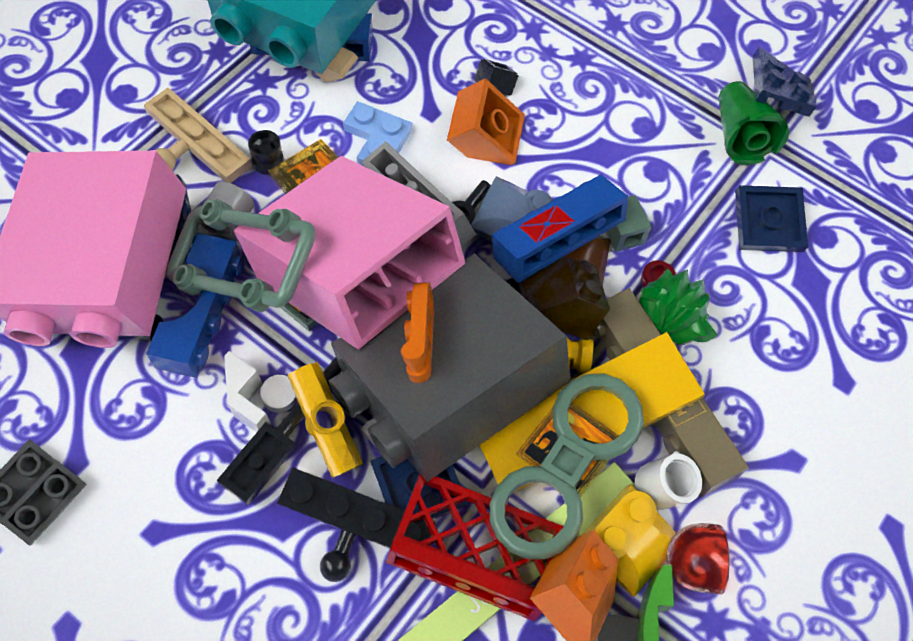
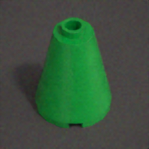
M735 81L729 83L720 91L718 99L726 153L731 157L732 161L743 165L758 164L765 161L763 156L773 151L774 155L778 153L787 142L790 132L784 117L767 102L764 104L756 101L755 91L744 82Z

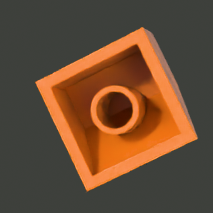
M485 78L458 91L446 141L467 158L513 165L516 163L525 114Z
M594 530L578 536L564 552L552 557L530 599L566 641H596L614 601L619 560Z

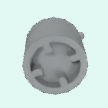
M223 181L216 183L206 201L209 199H219L230 205L233 210L249 213L255 205L253 199L243 189ZM203 220L200 223L208 232L228 240L235 239L236 235L233 230L239 227V225L229 224L225 229L218 231L205 224Z

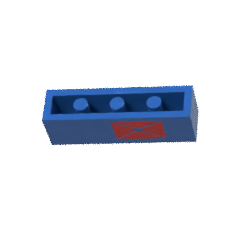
M602 174L583 182L575 189L556 197L548 204L529 212L521 219L502 227L492 234L493 259L519 283L626 221L628 195Z

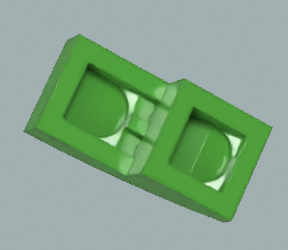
M663 565L655 572L647 585L637 619H639L637 641H659L658 612L665 613L674 607L672 565Z

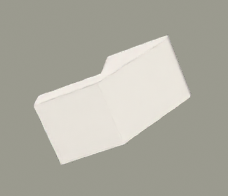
M228 351L224 356L227 404L235 418L254 432H257L265 422L270 424L267 414L248 401L262 386V381L256 369Z

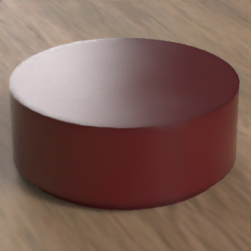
M661 260L651 261L644 267L641 274V284L645 287L649 282L656 281L667 269L673 275L676 272L667 262Z

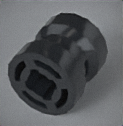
M261 130L252 134L248 140V147L254 168L263 175L276 174L283 168L285 162L279 136L270 130Z

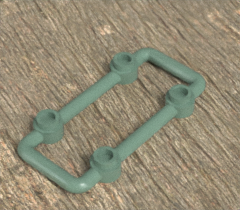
M209 199L202 206L195 207L189 213L167 265L166 274L168 279L176 284L179 290L189 295H196L201 290L239 298L244 306L256 312H264L270 306L283 307L288 304L295 293L313 247L316 231L310 222L302 220L300 216L288 209H275L270 215L236 211L219 199ZM203 220L205 224L218 231L225 229L229 224L270 230L273 236L283 242H291L300 235L279 290L275 292L272 285L260 279H248L239 284L209 277L203 269L192 264L184 265L201 221Z

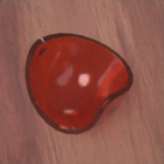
M696 523L680 529L672 537L666 555L667 565H672V576L674 579L691 591L706 594H724L728 585L730 569L729 545L724 528L719 524Z

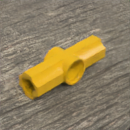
M310 363L287 375L288 380L306 418V429L314 437L331 478L362 465L363 462L344 422V410L340 404L335 402L319 363ZM324 411L331 415L333 419L332 428H323L318 424L316 419L317 412Z

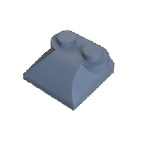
M496 176L471 226L475 233L492 242V234L499 229L512 224L526 216L529 212L535 211L553 200L542 190H532L529 192Z

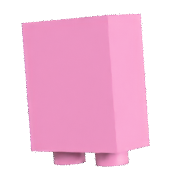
M156 150L28 152L0 235V319L6 322L3 332L5 336L27 345L47 346L50 344L53 334H70L74 340L99 348L115 347L119 336H150L186 193L185 186Z
M343 156L331 162L258 213L270 215L275 209H288L300 216L302 220L310 222L314 226L316 237L295 293L288 303L358 350L408 310L407 291H413L414 283L430 282L433 290L466 264L450 206ZM245 226L237 227L233 231L257 279L272 285L274 291L277 292L300 235L291 242H283L273 236L270 230Z

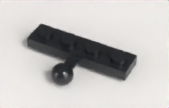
M294 467L277 502L280 506L342 530L334 550L327 552L320 561V572L330 582H340L349 575L351 561L348 555L356 536L390 549L405 513L402 509ZM423 518L408 524L404 536L421 542L432 535Z

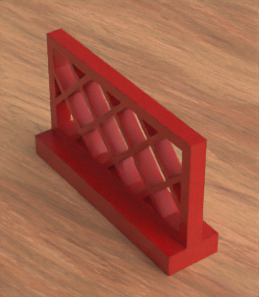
M419 474L385 563L535 621L542 614L540 609L530 599L535 587L523 583L517 568L534 562L542 577L552 557L546 559L545 564H543L541 559L526 558L513 563L506 547L496 538L490 524V512L488 513L486 509L490 510L492 498L437 476L426 482ZM425 484L439 490L445 502L427 509L420 495L423 485ZM464 501L471 502L476 505L481 516L463 523L455 505ZM417 504L420 512L413 514V511ZM507 504L505 507V516L511 518L517 529L514 533L526 541L532 542L528 533L536 529L553 535L552 538H554L564 527ZM448 508L456 527L439 534L430 515ZM423 518L432 537L421 542L404 536L408 524ZM485 523L493 541L476 548L467 529ZM460 533L469 552L457 557L448 553L442 540ZM435 543L437 548L432 547L430 545ZM497 547L506 567L497 571L490 570L485 567L479 554ZM473 558L474 563L468 561V559ZM509 572L511 577H508L504 574Z

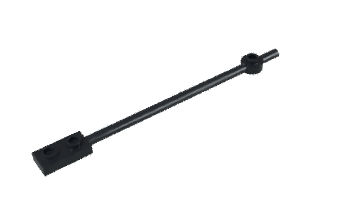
M481 180L465 201L452 202L465 214L470 225L476 215L474 209L485 197L490 187V184L485 180ZM336 357L323 371L329 387V380L342 372ZM299 402L277 428L265 422L216 480L220 486L246 505H250L296 448L295 442L288 437L305 417Z

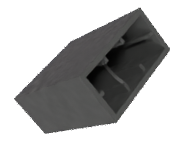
M475 253L465 259L466 264L432 290L434 299L431 376L425 382L414 383L409 379L406 370L407 365L403 361L401 348L406 343L405 320H411V314L408 313V310L359 350L342 338H338L331 343L342 372L330 379L329 385L343 409L351 418H355L367 410L377 422L367 429L369 436L385 461L392 468H395L408 459L426 482L570 382L567 336Z

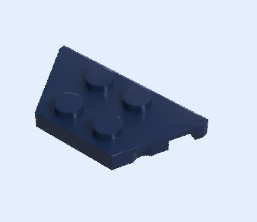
M758 47L752 56L756 101L765 104L770 97L779 101L777 106L780 109L794 111L810 117L817 107L811 79L801 72H795L766 50Z

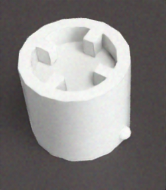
M675 451L671 455L646 463L640 467L635 476V489L648 494L653 499L656 510H665L676 506L681 508L683 504L690 503L698 498L702 489V477L699 468L692 459Z

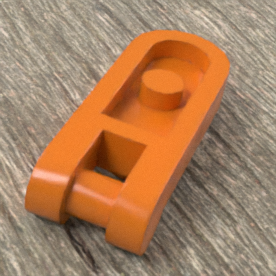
M430 282L414 283L413 291H407L406 296L408 313L411 314V320H405L406 343L401 348L403 361L407 365L408 377L414 383L425 382L431 376L434 299Z

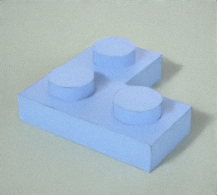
M357 101L343 122V128L345 132L367 140L356 157L357 163L362 165L361 162L385 141L399 153L413 131V122Z

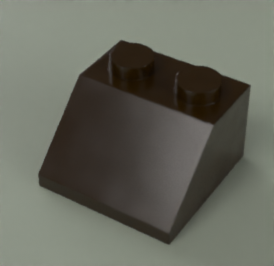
M567 256L560 258L518 283L520 294L562 332L586 340L590 339L610 310L597 268L586 260L578 261Z

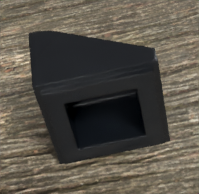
M481 59L474 80L479 82L486 78L502 94L510 96L514 91L519 75L506 64Z

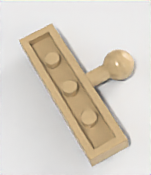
M169 87L143 104L146 112L178 140L168 149H156L171 170L175 168L176 159L188 150L224 182L232 183L253 166L251 158Z

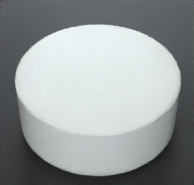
M285 375L271 376L261 386L260 396L263 404L272 412H286L297 402L292 386Z

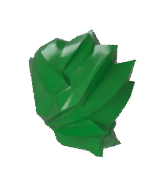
M667 269L656 281L649 282L641 290L639 303L652 319L659 333L664 334L667 332L672 341L678 345H685L692 341L708 342L718 335L708 323L709 314L707 313L710 294L705 293L704 279L690 283L688 269L675 275Z

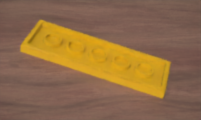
M667 332L578 376L607 374L624 381L635 391L643 407V428L704 398L705 395ZM565 386L479 445L498 484L511 472L526 466H538L526 457L528 455L524 451L538 435L536 432L552 413L558 393ZM589 390L580 394L571 403L576 408L574 409L583 417L586 415L594 422L592 423L612 438H618L625 431L628 423L627 410L622 401L614 394L604 390ZM528 483L526 485L519 487L514 493L526 488L527 486L533 483Z

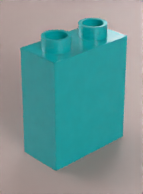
M377 0L207 1L212 15L210 18L211 26L215 33L225 42L235 46L241 45L244 42L268 52L276 62L285 67L294 68L300 65L322 74Z

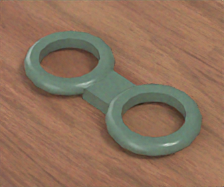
M586 374L571 380L558 393L552 408L553 427L558 440L541 466H526L511 472L496 486L490 501V524L496 538L511 553L526 559H548L564 552L577 538L583 523V504L576 486L593 460H611L625 454L638 441L644 425L643 407L635 391L621 379L607 374ZM589 390H604L614 394L622 401L627 410L628 423L625 431L617 439L606 444H593L582 440L572 431L568 422V410L571 403L580 394ZM528 483H543L553 487L562 495L567 506V519L563 529L554 538L544 542H529L519 538L509 528L505 519V507L509 497L519 487Z

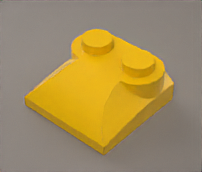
M632 485L626 486L584 532L587 533L594 530L618 558L616 581L631 597L636 596L683 541L657 512L653 499L648 494L637 491Z

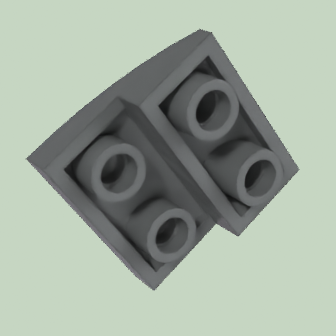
M29 439L0 469V523L26 544L32 546L87 484Z

